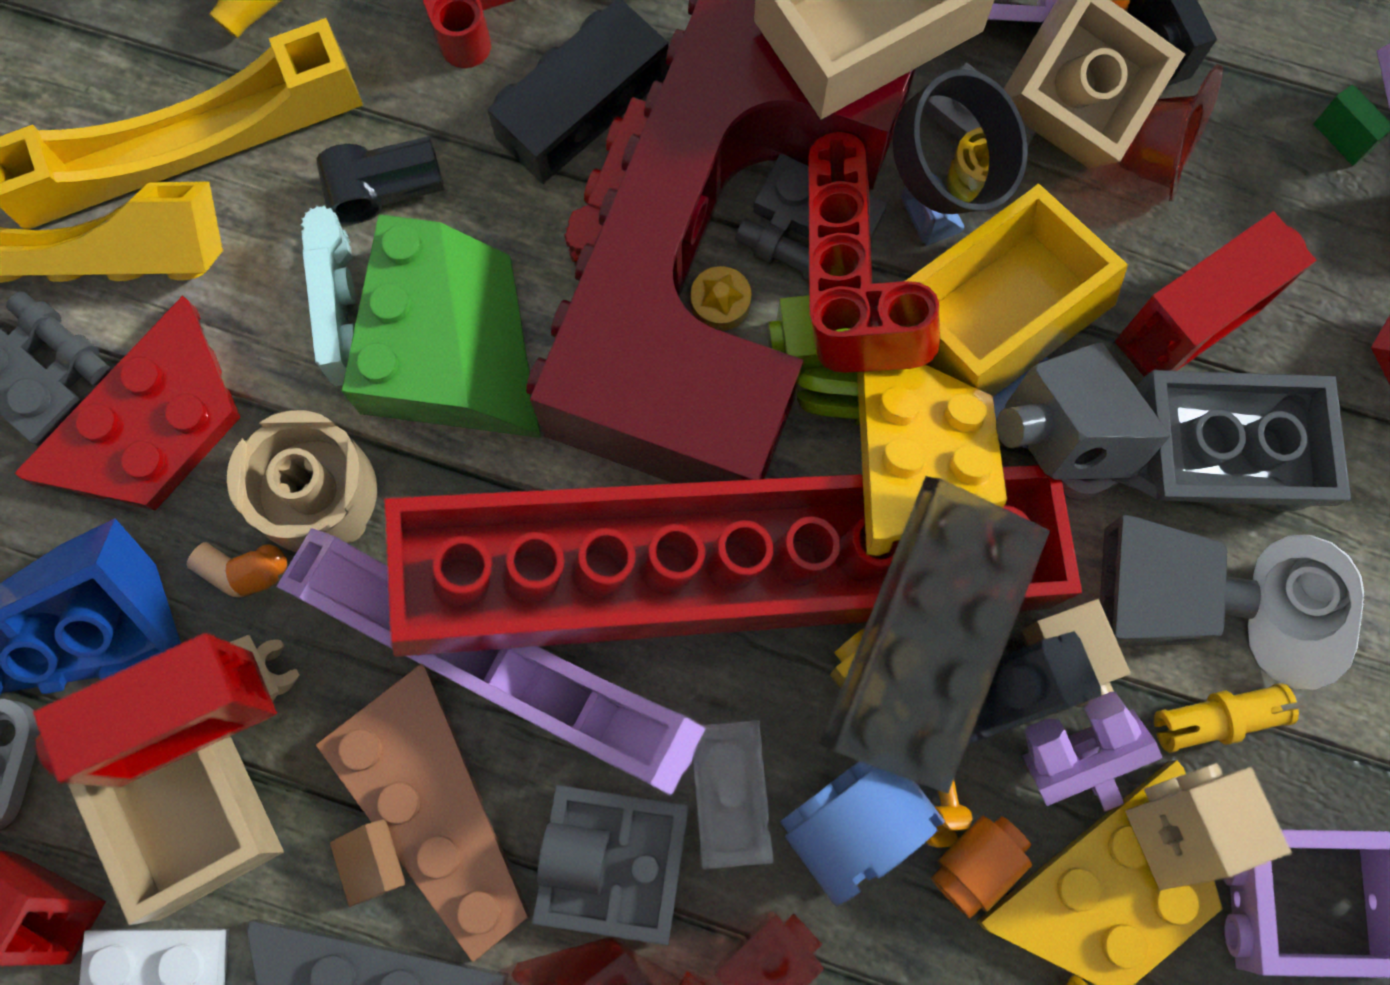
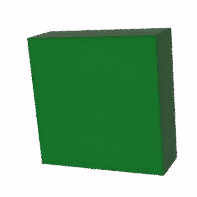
M1353 84L1338 94L1313 123L1352 166L1368 156L1390 133V122Z

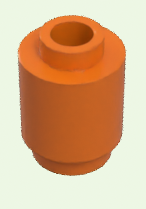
M982 815L937 860L940 868L930 879L962 914L971 919L980 909L988 912L1032 867V862L1025 854L1032 845L1024 834L1005 817L1000 816L995 822H992Z

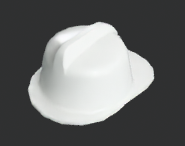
M1289 535L1271 543L1257 559L1253 580L1259 583L1261 599L1256 616L1248 621L1249 647L1258 665L1273 680L1284 683L1293 689L1316 690L1335 683L1351 667L1358 648L1364 598L1361 574L1350 556L1332 542L1312 535Z

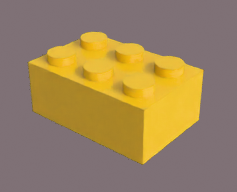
M1037 184L905 280L920 282L930 287L937 295L939 301V351L927 365L994 397L1115 306L1128 264L1040 184ZM907 324V325H902V326H903V327H912V326H916V324Z

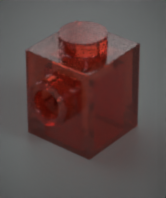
M772 910L714 967V973L723 985H809L825 969L813 956L822 944L794 913L783 922Z

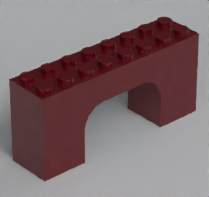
M689 0L688 14L691 15L685 31L676 29L672 36L666 58V65L670 66L665 80L663 83L655 81L648 93L644 109V117L648 118L643 132L641 136L632 134L626 145L621 165L622 170L626 172L619 189L610 188L603 199L598 219L599 225L603 227L595 245L587 243L579 256L575 270V279L579 281V284L571 302L565 299L562 300L554 315L551 336L555 337L552 348L547 359L539 357L535 361L526 386V393L531 395L530 401L544 437L674 484L765 479L795 400L803 359L707 326L695 318L685 308L679 298L724 187L732 177L744 168L764 161H776L780 153L809 166L810 148L817 139L834 132H847L857 136L864 144L869 189L873 190L893 138L896 119L906 103L916 72L915 68L831 115L820 119L754 22L755 0Z

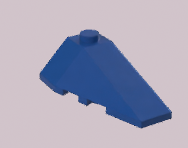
M116 518L57 546L0 583V695L4 692L39 687L41 694L64 691L67 682L98 677L100 680H103L181 644L156 564Z

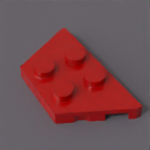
M181 296L20 466L15 474L32 485L61 488L74 491L83 496L102 500L107 498L121 501L126 505L156 511L241 418L231 392L224 385L221 377L222 369L214 350L208 345L199 322L201 317L195 306L184 296Z

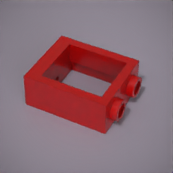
M1273 211L1152 295L1115 339V343L1143 377L1153 370L1178 371L1264 310L1317 260L1306 248L1302 236L1295 229L1287 226Z
M204 633L33 711L40 731V735L36 737L35 746L42 765L48 773L57 778L58 783L122 787L277 715V712L253 652Z

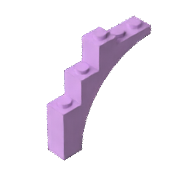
M311 528L276 587L392 649L388 566L336 536ZM538 646L405 656L578 749L672 795L681 775L689 767L694 750L705 730L704 727L689 718L614 685Z

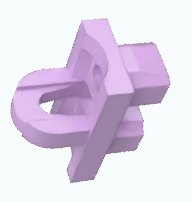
M1109 692L1090 700L1084 707L1091 727L1067 736L1059 719L1047 718L1026 727L1025 735L1029 753L1022 756L1046 806L1091 788L1094 795L1098 796L1104 812L1116 808L1124 803L1114 778L1162 759L1158 745L1136 712L1133 709L1128 710L1116 692Z

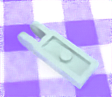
M317 205L316 208H310V211L305 212L304 218H301L303 221L301 224L303 228L301 231L315 363L331 384H334L336 387L343 385L355 329V323L349 324L347 305L355 304L356 302L355 288L348 267H345L352 259V252L348 235L342 229L336 213H333L331 208L327 209L325 206L318 207Z

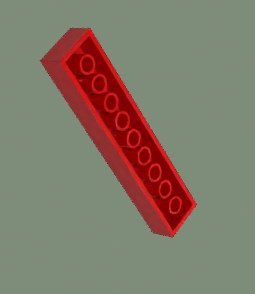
M1040 465L1002 467L1007 500L998 517L973 525L958 524L952 527L948 533L927 540L924 539L921 533L893 541L889 552L878 556L867 555L863 474L385 498L390 633L394 657L1050 609L1081 594L1082 589L1062 479L1049 477L1044 473Z

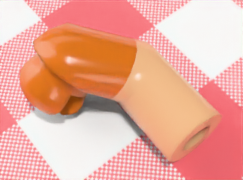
M203 542L190 554L186 565L188 569L227 595L242 598L269 589L275 585L279 579L278 576L283 574L287 568V558L277 546L264 544L257 548L256 551H250L231 559L209 543Z

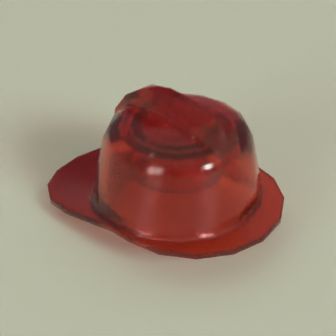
M1216 64L1210 70L1196 96L1158 99L1119 162V166L1133 172L1138 177L1169 187V201L1171 202L1176 197L1182 172L1197 146L1213 111L1221 86L1223 66Z

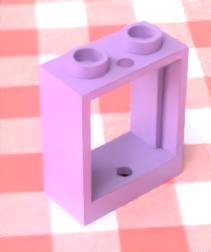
M1281 830L1289 848L1360 849L1370 955L1279 954L1271 861L1223 879L1227 885H1230L1232 914H1229L1225 921V939L1230 954L1235 957L1236 969L1268 976L1390 978V832Z

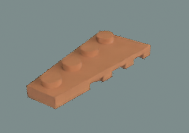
M420 664L317 743L316 746L369 820L375 822L385 819L398 860L468 957L474 962L531 915L498 835H495L485 811L482 796L457 742L459 740L450 718L446 715L439 699L429 668Z

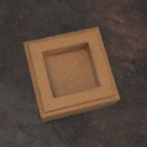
M385 819L365 824L330 842L349 907L364 903L405 885L403 873Z

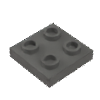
M556 785L550 822L547 824L540 851L537 884L539 887L532 924L669 945L689 805Z

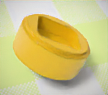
M716 266L703 271L697 276L691 287V309L694 317L707 326L720 331L737 327L746 319L750 311L752 294L749 282L739 271L726 266Z

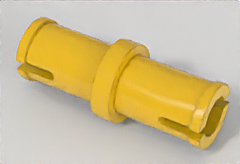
M1278 683L1268 688L1233 695L1227 690L1209 694L1206 702L1171 710L1156 711L1154 726H1168L1169 730L1156 732V736L1162 748L1166 752L1171 753L1181 748L1219 740L1224 745L1242 742L1246 733L1281 725L1296 724L1299 718V709L1283 710L1281 708V705L1296 703L1297 700L1292 690L1286 684Z

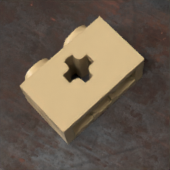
M1218 763L1177 776L1145 788L1144 791L1149 802L1125 811L1159 890L1229 878L1292 853L1252 767L1223 776Z

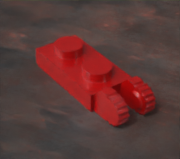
M632 97L624 118L615 117L606 140V151L609 153L602 170L593 169L585 187L584 202L588 205L572 211L568 220L569 227H565L566 233L564 237L567 247H570L568 249L571 261H574L575 266H577L584 246L587 243L595 245L603 227L598 223L603 199L610 188L619 189L626 172L621 168L626 145L632 134L641 136L648 118L644 117L646 101Z

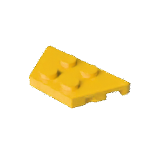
M926 364L912 369L857 372L867 555L878 556L887 553L893 541L921 533L924 539L927 540L948 533L952 527L958 524L973 525L998 517L1007 498L993 396Z
M1178 760L1168 761L1123 799V805L1109 810L980 917L977 922L982 929L1094 985H1135L1222 910L1215 880L1159 890L1125 812L1128 809L1149 802L1144 791L1145 788L1186 774L1184 767Z

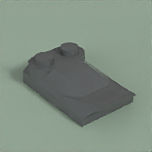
M1153 370L1136 386L1171 436L1136 477L1110 478L1112 481L1128 485L1156 500L1270 504L1289 511L1302 510L1310 506H1338L1351 501L1336 376Z

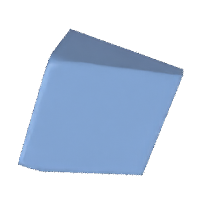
M933 174L938 183L946 190L943 182ZM906 186L904 187L901 196L902 201L922 243H925L926 246L957 235L964 230L959 214H943L933 211L921 204L908 191Z

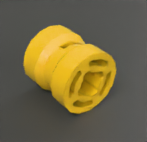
M981 127L967 132L959 141L946 178L949 193L968 203L982 190L989 169V151Z

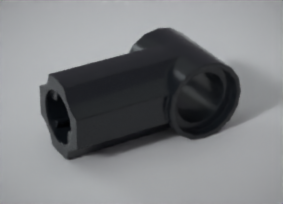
M430 136L369 151L358 144H340L325 149L316 158L326 208H331L333 213H336L340 224L362 223L376 217L381 212L382 205L444 191L439 164Z

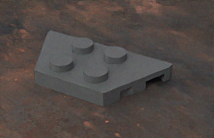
M261 919L250 920L247 929L256 985H506L508 973Z

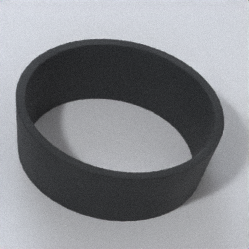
M956 69L936 77L903 106L896 119L893 131L894 160L904 185L921 204L938 213L960 214L996 208L1013 196L1023 179L1027 165L1028 146L1021 115L1008 93L997 82L980 72ZM929 96H944L961 103L973 114L985 135L989 151L988 174L982 190L969 203L947 192L935 179L924 158L920 142V119L923 106Z

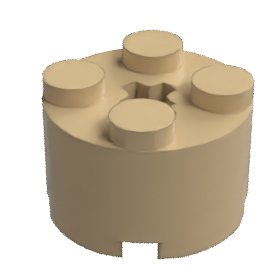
M291 410L269 416L259 423L261 427L247 440L241 439L229 460L227 488L229 497L237 511L254 529L279 546L293 552L298 551L311 528L336 536L346 543H353L362 536L375 507L377 480L374 468L366 454L341 427L321 414L305 410ZM309 475H313L310 483H308ZM304 486L303 490L296 492L297 487Z

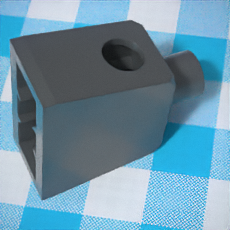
M1103 342L1095 343L1036 364L1028 371L1007 401L1005 409L999 413L996 422L997 433L1001 442L1009 448L1027 446L1044 473L1053 479L1136 477L1171 436Z
M1122 515L1104 529L1100 603L1119 647L1204 643L1222 636L1225 616L1253 619L1256 616L1261 599L1259 583L1255 580L1226 577L1227 548L1222 542L1130 515Z

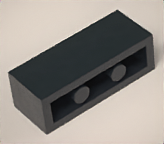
M615 0L604 10L593 12L585 19L580 30L561 47L556 46L549 49L540 58L534 70L517 84H509L497 94L493 104L487 109L496 140L535 178L544 184L608 129L615 117L623 116L632 97L641 100L649 93L655 81L662 82L665 79L670 66L666 65L669 42L623 0Z

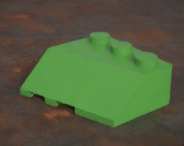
M378 214L342 386V393L359 414L541 438L539 422L530 401L531 395L526 393L530 368L527 361L521 313L510 255L441 222Z

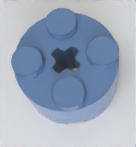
M881 744L833 780L819 793L786 816L780 823L787 831L784 837L834 906H838L861 892L857 884L864 878L871 880L877 876L879 879L912 854L938 831L936 827L944 824L945 820L895 754L892 753L890 755L884 745Z

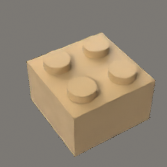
M1057 0L1004 87V90L1015 103L1024 125L1034 130L1037 134L1087 168L1103 166L1121 161L1185 56V53L1111 0Z

